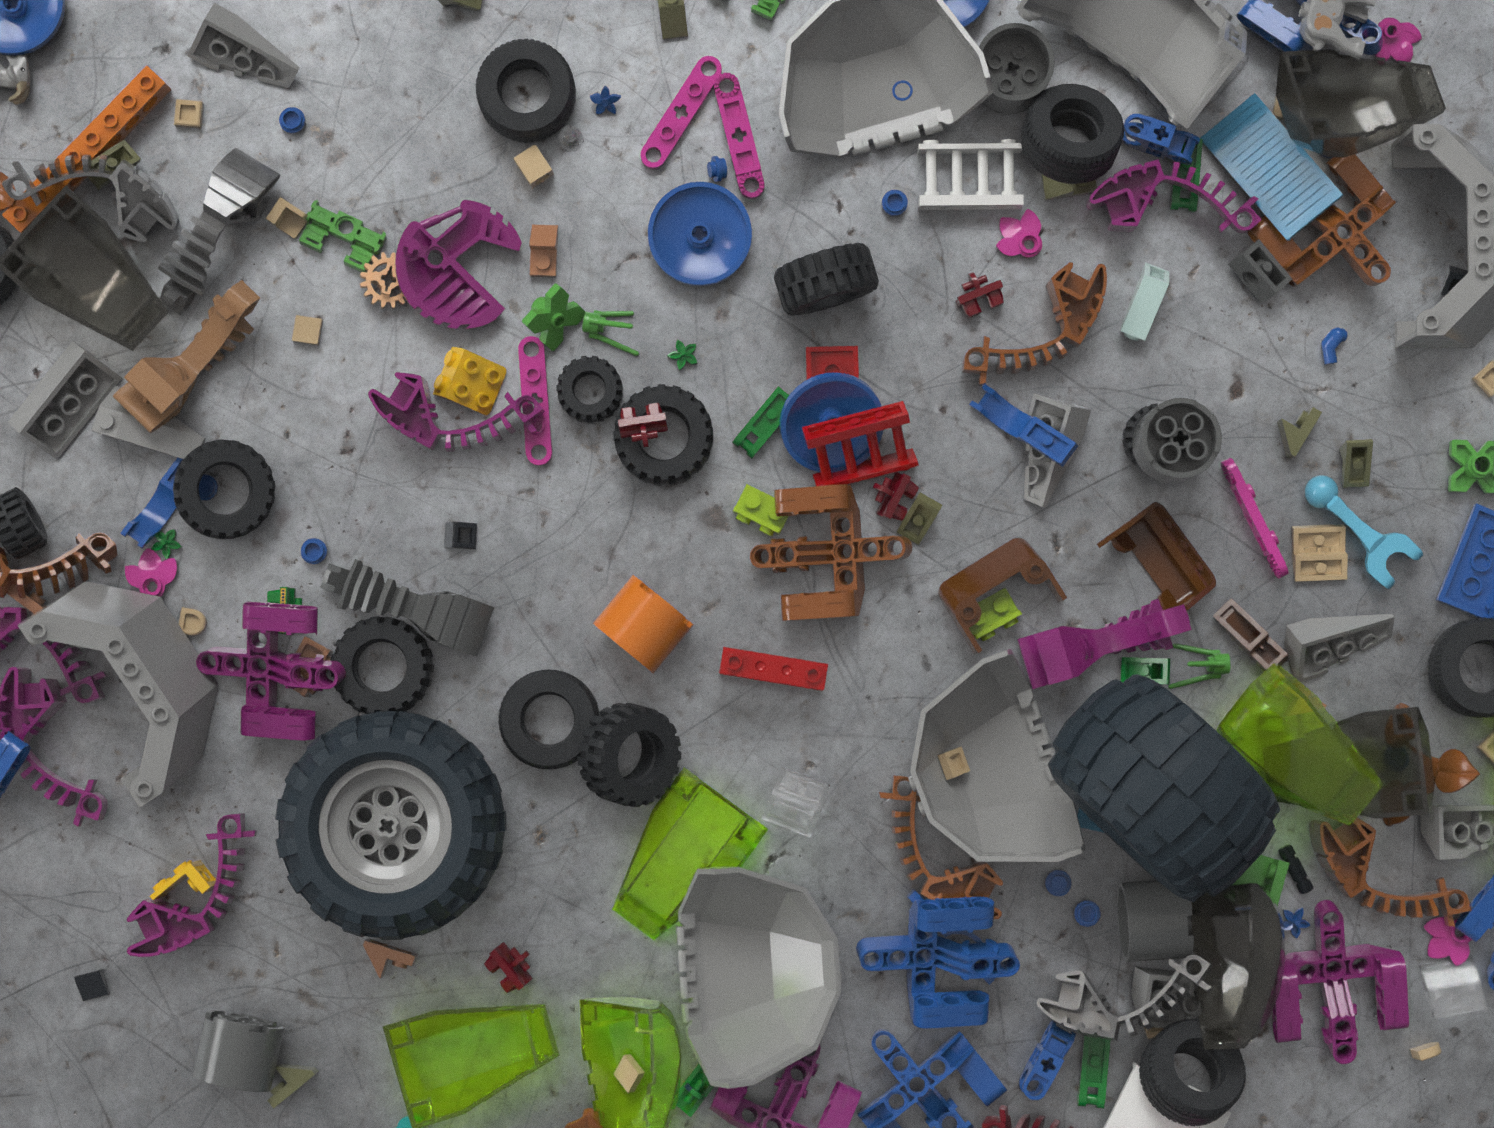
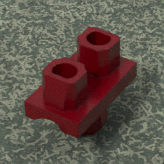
M971 272L968 273L969 282L961 284L964 292L972 288L973 291L961 295L955 300L957 307H962L966 316L971 318L982 312L977 302L979 299L986 297L990 309L1004 304L1001 292L1003 284L1001 280L980 287V285L988 282L986 275L977 278L975 273Z
M659 403L645 406L647 415L636 417L635 408H622L621 418L618 420L621 438L631 437L632 442L643 441V447L646 448L649 447L648 439L658 438L659 432L668 431L665 412L662 413Z
M895 472L892 480L885 477L882 485L874 483L872 488L878 491L875 501L880 503L875 514L883 518L904 520L908 508L898 503L902 495L913 499L919 489L916 484L910 481V476Z
M502 942L491 951L489 958L484 963L490 972L495 973L501 968L506 974V977L500 981L501 987L506 993L515 989L519 991L533 979L527 972L530 966L525 961V958L530 953L526 950L520 954L515 947L510 950L505 942Z

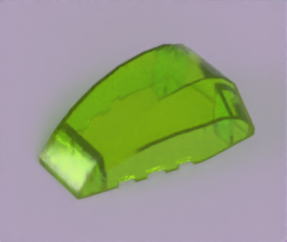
M1273 663L1247 687L1219 723L1216 731L1247 760L1276 796L1350 826L1384 784L1363 756H1360L1354 748V744L1348 736H1345L1337 725L1336 720L1324 708L1318 696L1278 663Z
M684 767L675 778L671 787L666 790V793L652 809L612 910L651 939H657L679 921L678 911L696 870L711 867L741 868L768 828Z
M629 996L580 999L582 1055L584 1061L588 1060L590 1074L586 1075L588 1085H593L596 1100L592 1101L594 1112L598 1111L601 1126L603 1128H669L678 1102L682 1077L680 1031L672 1012L662 1001ZM628 1054L632 1055L645 1072L635 1092L630 1093L624 1089L613 1075L623 1056Z
M545 1004L433 1008L382 1026L412 1128H422L463 1115L560 1056Z

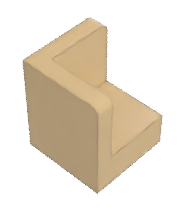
M536 145L531 146L514 157L516 165L532 189L554 175L553 170Z
M280 197L266 219L272 225L296 239L307 224L306 218L308 215Z

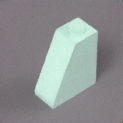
M1145 262L1121 324V332H1124L1125 337L1135 341L1139 339L1145 341L1168 288L1169 271Z

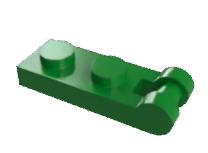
M1200 139L1199 144L1195 145L1191 156L1193 159L1192 164L1185 165L1180 163L1176 176L1185 179L1189 167H1194L1196 170L1190 182L1199 186L1203 139ZM1184 142L1180 153H1183L1187 142ZM1172 184L1170 210L1187 208L1188 211L1196 212L1198 195L1190 191L1189 198H1180V191L1189 190Z
M778 386L732 441L736 447L741 446L747 451L746 455L751 459L755 457L780 426L781 411L789 394ZM751 432L758 437L754 444L747 439Z
M1083 1035L1077 1106L1086 1107V1104L1095 1105L1096 1108L1104 1109L1111 1040ZM1088 1087H1097V1093L1087 1094Z

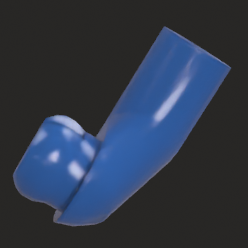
M1333 328L1322 340L1321 346L1325 365L1338 363L1336 348L1342 341L1347 340L1348 334L1345 329Z

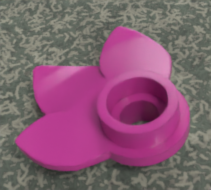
M1392 17L1382 19L1378 26L1382 30L1383 47L1380 52L1375 54L1377 61L1383 63L1391 56L1398 63L1409 64L1413 56L1412 44L1422 39L1420 31L1409 22L1400 23ZM1389 26L1393 28L1392 35H1389L1387 32Z
M1027 209L1020 221L1010 217H1002L1000 219V232L1004 238L996 244V247L1001 253L1007 256L1020 254L1026 258H1032L1039 254L1042 249V240L1039 236L1041 223L1032 210ZM1031 241L1034 247L1026 249L1024 243Z
M146 548L142 553L138 566H125V576L130 585L139 588L140 593L162 597L166 585L171 583L177 574L175 558L162 562L159 555L150 548ZM152 582L157 584V589L154 592L149 590V585Z
M1436 917L1424 925V929L1433 936L1427 948L1429 957L1440 959L1450 956L1455 966H1459L1467 960L1470 954L1468 943L1471 939L1465 934L1457 937L1455 934L1456 928L1445 925L1444 917Z

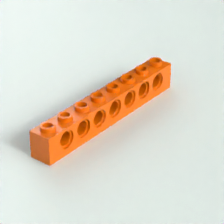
M146 65L57 157L60 162L61 173H68L65 164L66 156L74 155L76 171L82 170L83 155H91L92 161L124 140L171 91V88ZM48 167L46 169V172L48 175V179L53 178L54 175ZM87 176L63 180L38 191L43 200L38 206H36L31 196L22 200H16L13 206L8 208L2 216L21 234L29 238ZM38 178L33 182L35 186L41 184Z

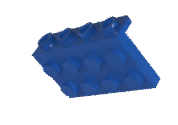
M1474 504L1436 601L1478 618H1494V510Z

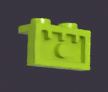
M746 484L733 509V513L737 514L735 519L747 525L753 522L760 526L759 531L773 537L774 533L780 535L789 517L776 516L775 498Z
M1006 587L978 602L981 608V618L969 630L975 639L981 638L983 642L996 635L994 629L1002 625L1007 629L1019 622L1017 617L1022 615V613L1017 609Z

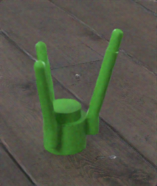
M594 310V312H585L582 331L589 333V338L598 339L634 356L639 355L638 351L599 334V332L604 333L606 326L632 329L633 324L610 321L606 317L633 316V311Z
M1173 644V647L1176 649L1210 655L1206 657V661H1189L1187 665L1190 667H1206L1207 672L1211 673L1168 685L1169 689L1209 679H1221V674L1230 673L1231 662L1228 653H1220V650Z

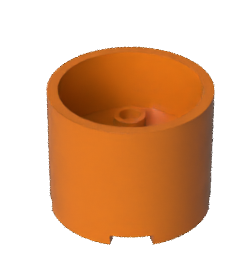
M634 575L630 577L593 622L597 628L653 674L694 625Z

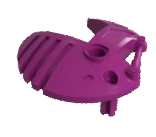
M463 200L460 206L440 215L436 214L423 221L409 223L400 238L395 259L399 287L410 306L414 310L417 307L423 310L420 315L425 319L429 316L435 318L432 323L440 326L445 322L450 323L447 326L450 329H457L461 325L470 324L466 329L479 328L493 322L505 310L456 261L481 240L519 252L522 242L514 227L509 221L506 226L502 222L504 216L497 211L493 215L490 213L491 207L485 204ZM461 213V218L438 238H434L426 230L441 223L442 220ZM437 253L441 256L442 262L438 265H433L429 262L428 255Z

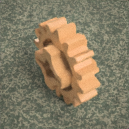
M384 252L381 253V259L379 260L372 256L371 261L373 264L365 263L364 268L367 272L360 273V277L366 279V281L360 283V288H367L363 296L365 298L372 296V305L377 301L381 302V309H384L386 303L390 304L391 309H395V302H399L402 306L405 304L402 292L397 296L390 297V293L394 290H401L396 276V255L394 252H392L390 258H387ZM387 264L384 270L373 272L378 266ZM389 270H391L390 276L394 282L385 291V281L381 279H385ZM371 283L378 286L381 291L380 295L374 291Z

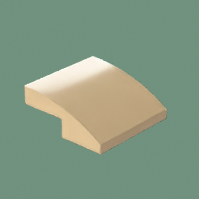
M1344 524L1292 526L1294 581L1347 580L1348 554L1345 552L1346 526Z

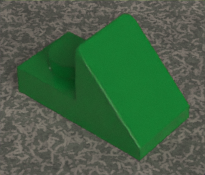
M1122 657L1121 682L1123 683L1133 674H1138L1150 678L1160 685H1170L1171 658Z

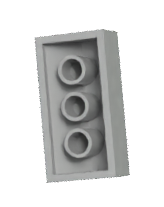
M72 341L8 423L19 434L58 459L122 378L83 347Z

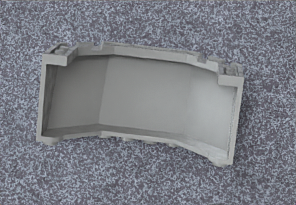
M1019 0L1016 9L1019 11L1018 14L1028 22L1041 20L1065 28L1073 37L1078 38L1080 36L1087 41V46L1098 53L1101 51L1107 55L1108 60L1117 67L1123 66L1129 71V75L1138 82L1142 81L1163 104L1169 114L1168 119L1178 127L1182 125L1187 129L1246 54L1247 31L1241 25L1235 27L1230 22L1233 16L1222 4L1217 3L1215 6L1211 0Z
M1413 124L1391 144L1392 169H1447L1466 187L1468 273L1433 309L1422 311L1417 316L1416 321L1395 322V348H1474L1494 327V165L1470 142L1441 124Z
M85 581L17 624L32 647L49 640L102 651L150 723L141 765L120 778L139 808L163 793L203 756L218 683L212 675L199 671L196 664L197 651L161 597Z

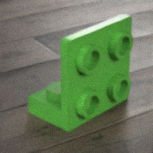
M1261 855L1234 884L1220 892V898L1276 914L1289 863Z

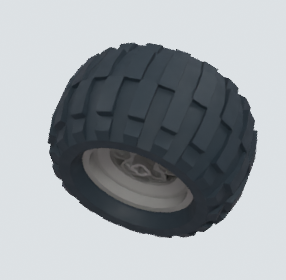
M1133 674L1123 683L1117 679L1110 681L1092 693L1071 715L1052 743L1056 753L1048 763V767L1055 782L1123 851L1179 898L1194 902L1206 892L1214 897L1234 884L1262 855L1276 832L1273 820L1279 813L1280 807L1275 794L1265 780L1202 717L1177 696L1150 678Z
M385 711L355 716L338 723V726L325 734L319 735L307 746V751L299 761L292 765L285 778L286 786L282 798L278 799L275 819L278 820L279 838L275 840L279 859L283 858L289 873L287 879L296 894L300 893L311 905L310 910L325 922L329 920L342 927L344 932L359 937L368 936L380 938L381 940H402L408 937L422 936L437 930L459 917L486 890L495 870L498 869L504 851L502 848L507 824L506 811H504L501 797L502 790L496 774H493L485 761V756L472 742H469L459 734L456 729L440 720L402 711ZM384 791L391 792L394 797L393 803L390 806L383 805L380 800L381 794ZM411 801L415 802L418 806V813L414 817L408 816L405 812L406 804ZM363 807L369 808L372 812V817L368 822H363L359 818V811ZM384 820H392L394 822L392 825L393 832L383 830L385 826ZM412 828L419 830L421 833V840L416 844L408 839V832ZM365 834H370L375 839V844L371 849L365 848L362 844V838ZM389 845H395L399 848L400 853L395 860L387 856L386 850Z

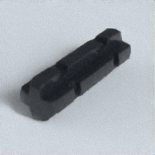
M1288 844L1281 847L1278 852L1282 860L1289 863L1288 871L1293 881L1297 882L1296 887L1299 892L1306 894L1312 891L1314 887L1310 879L1306 878L1308 875L1299 858L1295 857L1296 852L1292 845Z

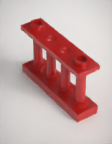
M900 401L802 427L808 449H816L820 472L812 474L815 485H847L897 471H906L912 467L919 466L913 448L906 450L902 425L910 423V419L904 402ZM891 428L896 452L881 456L876 432ZM866 434L871 459L856 465L851 438ZM841 441L846 469L831 473L825 445Z
M723 647L719 673L823 691L828 664Z

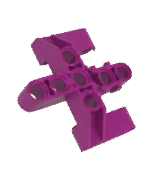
M244 602L242 628L247 629V649L211 647L198 655L196 664L199 671L209 675L246 677V705L241 707V735L303 741L315 739V711L275 706L277 703V682L285 685L286 689L311 688L314 691H323V689L333 688L345 678L344 666L337 661L324 660L323 655L317 654L316 658L301 657V653L285 654L278 651V632H286V635H293L294 633H316L317 635L318 607L269 602ZM259 633L265 635L267 639L266 644L259 640ZM208 655L214 657L216 661L215 666L209 663ZM233 657H237L240 660V668L233 663ZM259 659L266 663V670L260 668L258 664ZM301 667L308 671V679L301 675ZM326 669L334 673V681L328 679ZM258 684L265 688V695L259 693Z
M1322 900L1314 908L1316 950L1288 953L1268 966L1273 1035L1276 1043L1300 1041L1302 1039L1301 1024H1303V1018L1300 1014L1299 1004L1302 994L1299 991L1298 985L1320 983L1324 1007H1320V1013L1324 1015L1325 1027L1321 1028L1324 1043L1328 1045L1334 1059L1340 1064H1348L1357 1055L1356 1041H1358V1031L1355 1021L1357 1004L1352 1003L1347 979L1375 976L1377 1020L1380 1030L1404 1029L1409 1027L1407 969L1404 957L1400 951L1370 944L1345 946L1343 915L1334 902ZM1334 913L1332 917L1324 919L1326 914ZM1335 937L1331 943H1325L1328 938ZM1362 958L1360 963L1353 964L1355 960ZM1330 962H1336L1334 966L1327 967ZM1304 965H1310L1307 970H1301ZM1341 1021H1345V1023H1344L1343 1025H1341V1026H1336L1337 1023H1339V1022H1341ZM1347 1045L1343 1050H1338L1340 1046Z
M820 1044L817 1050L813 1052V1056H805L784 1068L780 1078L776 1077L774 1085L778 1087L767 1109L744 1099L748 1086L730 1089L718 1087L709 1109L729 1124L738 1128H767L766 1124L770 1121L775 1122L778 1128H807L790 1120L800 1098L806 1099L808 1094L806 1090L811 1076L814 1077L819 1068V1064L816 1061L821 1051ZM791 1070H800L803 1074V1080L797 1081L793 1079ZM837 1081L817 1128H848L862 1091ZM746 1110L751 1111L755 1117L754 1122H746L742 1117V1112Z

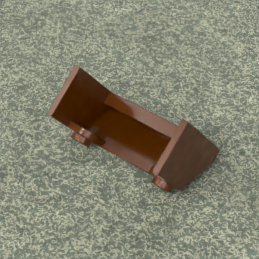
M1153 502L1097 543L1098 547L1101 548L1111 541L1117 551L1122 553L1133 551L1162 591L1157 597L1162 610L1183 604L1185 609L1189 610L1216 586L1215 576L1166 508L1158 502Z
M1014 538L950 577L939 587L938 595L974 654L983 651L969 630L981 618V608L976 598L1020 572L1024 580L1033 585L1045 581L1058 602L1067 598L1047 564L1025 539Z

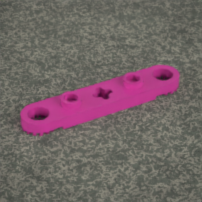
M704 56L697 62L648 138L640 154L641 161L647 168L658 169L665 164L667 158L710 94L716 77L722 73L721 63L717 58ZM704 64H714L716 67L715 74L712 76L704 75L701 71ZM686 107V114L688 116H681L680 119L676 118L677 112L675 109ZM649 150H658L661 153V158L657 162L648 161L646 154Z
M723 73L716 77L714 91L739 191L747 199H756L762 195L765 183L738 78L734 74ZM723 80L733 82L734 89L730 93L720 90L719 85ZM737 129H740L741 133H746L747 135L743 137L742 142L732 138ZM748 179H755L759 183V188L755 192H748L744 188V183Z
M528 336L522 339L518 346L521 395L533 397V394H537L538 398L543 399V402L539 404L545 412L531 422L538 432L532 434L524 424L525 449L527 459L536 466H542L547 464L552 457L545 348L539 338ZM531 342L539 346V352L533 357L527 356L524 352V347ZM528 402L523 403V414H531L534 411L533 405L528 404ZM539 445L545 447L547 453L543 459L536 460L532 457V449Z
M1232 458L1222 461L1220 466L1224 472L1223 474H1227L1225 478L1232 485L1230 488L1264 556H1267L1270 568L1273 567L1272 572H1274L1278 579L1288 575L1287 565L1277 547L1279 540L1273 530L1269 531L1253 499L1256 495L1252 486L1249 483H1245Z

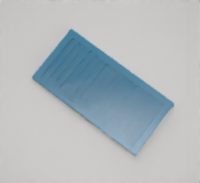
M1255 93L1200 138L1203 139L1206 147L1250 198L1253 196L1258 198L1255 204L1287 241H1290L1292 237L1344 196Z

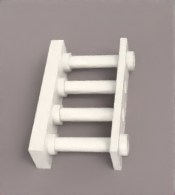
M1015 139L1001 140V143L939 144L938 140L923 141V144L918 145L917 154H926V192H924V195H919L918 210H1021L1024 205V194L1017 195V191H1014V153H1021V143H1016ZM936 154H952V192H950V195H939L937 191ZM962 154H978V191L976 195H965L963 191ZM988 154H1003L1004 191L1001 192V195H991V191H988Z

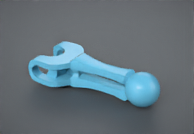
M1319 475L1310 479L1305 487V497L1308 503L1316 508H1326L1354 532L1366 549V571L1383 587L1391 589L1395 584L1394 578L1386 569V561L1391 554L1402 552L1413 560H1419L1423 556L1421 549L1408 536L1395 532L1381 534L1359 519L1347 507L1341 497H1338V486L1332 478Z

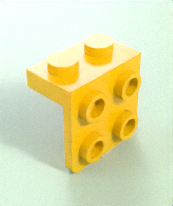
M451 347V350L445 355L443 370L434 382L435 389L433 395L456 402L480 414H490L505 378L506 368L466 349Z

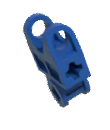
M1132 114L1127 117L1124 123L1123 143L1125 145L1161 159L1167 157L1181 164H1192V153L1195 145L1200 142L1198 136L1186 131L1177 130L1175 125L1142 114ZM1134 119H1137V120H1140V121L1142 122V124H1141V123H1138V122L1136 123V122H1130V121H1131V120H1134ZM1129 128H1135L1139 130V133L1132 132ZM1126 135L1129 136L1131 139H1134V140H1136V141H1130V140H1128V139L1126 138ZM1184 142H1187L1183 153H1180Z
M1053 1020L1047 1026L1040 1044L1037 1043L1019 1078L1020 1089L1031 1100H1039L1046 1095L1064 1062V1056L1068 1053L1076 1037V1033L1073 1031L1069 1033L1056 1026V1022ZM1051 1035H1054V1036H1056V1037L1062 1039V1040L1065 1041V1042L1063 1043V1042H1061L1060 1040H1058V1039L1052 1037ZM1042 1060H1049V1064H1042ZM1038 1080V1086L1034 1090H1027L1030 1081Z

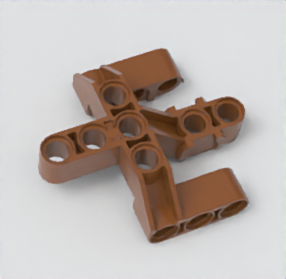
M1344 147L1325 164H1327L1330 171L1339 180L1337 182L1339 186L1343 185L1354 198L1356 206L1346 214L1335 205H1332L1314 219L1310 224L1323 234L1303 251L1292 238L1290 241H1287L1265 215L1261 217L1262 220L1247 232L1253 242L1259 239L1292 277L1289 284L1293 287L1304 281L1338 252L1369 286H1377L1387 281L1390 277L1391 268L1362 232L1383 216L1396 201L1383 189V186L1356 154L1348 147ZM1358 210H1362L1367 214V222H1361L1358 219ZM1338 227H1344L1347 230V239L1339 237L1337 233ZM1319 243L1327 246V256L1321 255L1318 252L1317 247ZM1355 247L1363 249L1365 254L1363 259L1355 256ZM1372 267L1380 269V279H1375L1372 276Z
M851 485L814 486L774 490L776 516L830 513L832 540L807 541V536L799 537L797 541L785 542V538L771 539V544L755 546L750 552V560L757 568H772L773 573L787 572V568H799L801 571H809L810 565L833 564L835 591L781 595L782 621L859 616L865 591L863 562L906 559L912 553L913 547L911 541L903 536L862 538L860 510ZM847 518L850 522V528L847 532H844L841 525L843 520ZM896 541H900L902 544V551L898 555L893 550V545ZM871 543H875L877 547V552L873 557L868 552V547ZM847 544L852 549V554L849 558H846L843 554V549ZM789 548L794 552V557L790 562L786 558V551ZM764 550H767L769 553V559L766 563L761 559V554ZM847 571H851L854 576L851 584L845 581Z

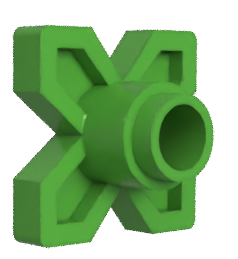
M557 283L547 291L545 297H539L533 302L530 312L522 319V323L534 334L541 332L539 340L551 351H554L563 341L564 326L578 325L585 315L583 308L576 302L568 303L569 294Z
M1451 440L1449 442V456L1461 468L1448 477V491L1464 493L1476 482L1484 493L1494 494V441H1486L1476 452L1468 440Z

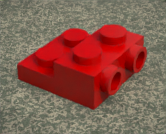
M858 346L806 347V380L816 375L834 372L845 373L859 378Z

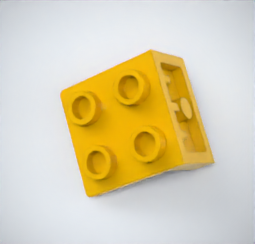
M192 860L184 861L173 870L175 875L172 878H164L152 888L155 892L149 897L152 900L163 898L187 877H189L187 882L195 892L200 891L203 894L214 889L216 878L201 860L194 862Z

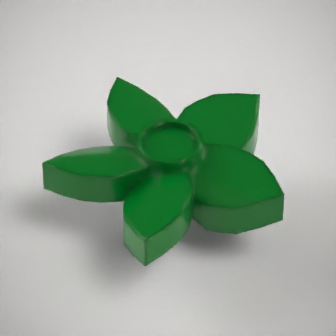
M677 339V351L670 352L667 357L677 360V367L680 371L684 368L686 362L691 365L697 364V360L693 355L696 344H689L685 347Z
M176 529L169 530L166 534L160 531L155 536L159 542H156L151 550H162L163 556L169 559L171 549L178 550L182 548L181 544L175 541Z

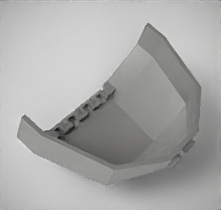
M828 0L787 41L779 118L790 152L842 158L848 156L852 150L853 157L871 152L869 146L871 143H874L875 149L878 150L896 145L895 136H899L901 143L921 137L919 129L924 128L926 135L943 131L942 124L946 126L957 124L994 91L984 53L943 0ZM901 80L908 81L913 88L911 97L905 101L897 100L892 93L894 84ZM900 83L895 88V94L899 98H905L910 93V87L906 83Z
M1011 648L981 659L921 710L910 769L912 776L909 777V783L913 792L917 791L921 801L918 802V806L922 816H927L928 821L977 862H1059L1083 853L1086 848L1075 804L1051 775L1048 763L1056 751L1053 747L1044 750L1043 745L1052 741L1045 722L1037 725L1034 723V720L1042 718V714L1037 701H1032L1034 694ZM962 746L970 771L946 780L937 755Z
M740 867L697 869L678 911V919L683 926H676L677 945H685V949L678 950L679 972H687V976L679 977L681 999L688 998V1003H681L682 1023L690 1022L685 1028L686 1039L711 1086L728 1089L753 1086L817 1050L841 994L842 974L839 966L841 951L838 945V938L805 887Z

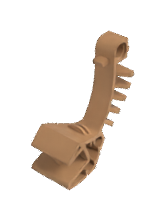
M242 280L228 289L223 297L218 294L214 296V306L208 310L209 320L206 318L202 321V330L195 334L194 340L182 354L172 358H142L124 376L128 382L113 395V398L150 433L168 423L181 412L197 382L198 374L203 369L210 371L213 368L209 363L212 359L222 361L225 358L219 350L222 348L230 352L234 351L236 346L231 340L241 343L246 338L243 333L251 334L254 331V328L244 317L252 313L260 297Z

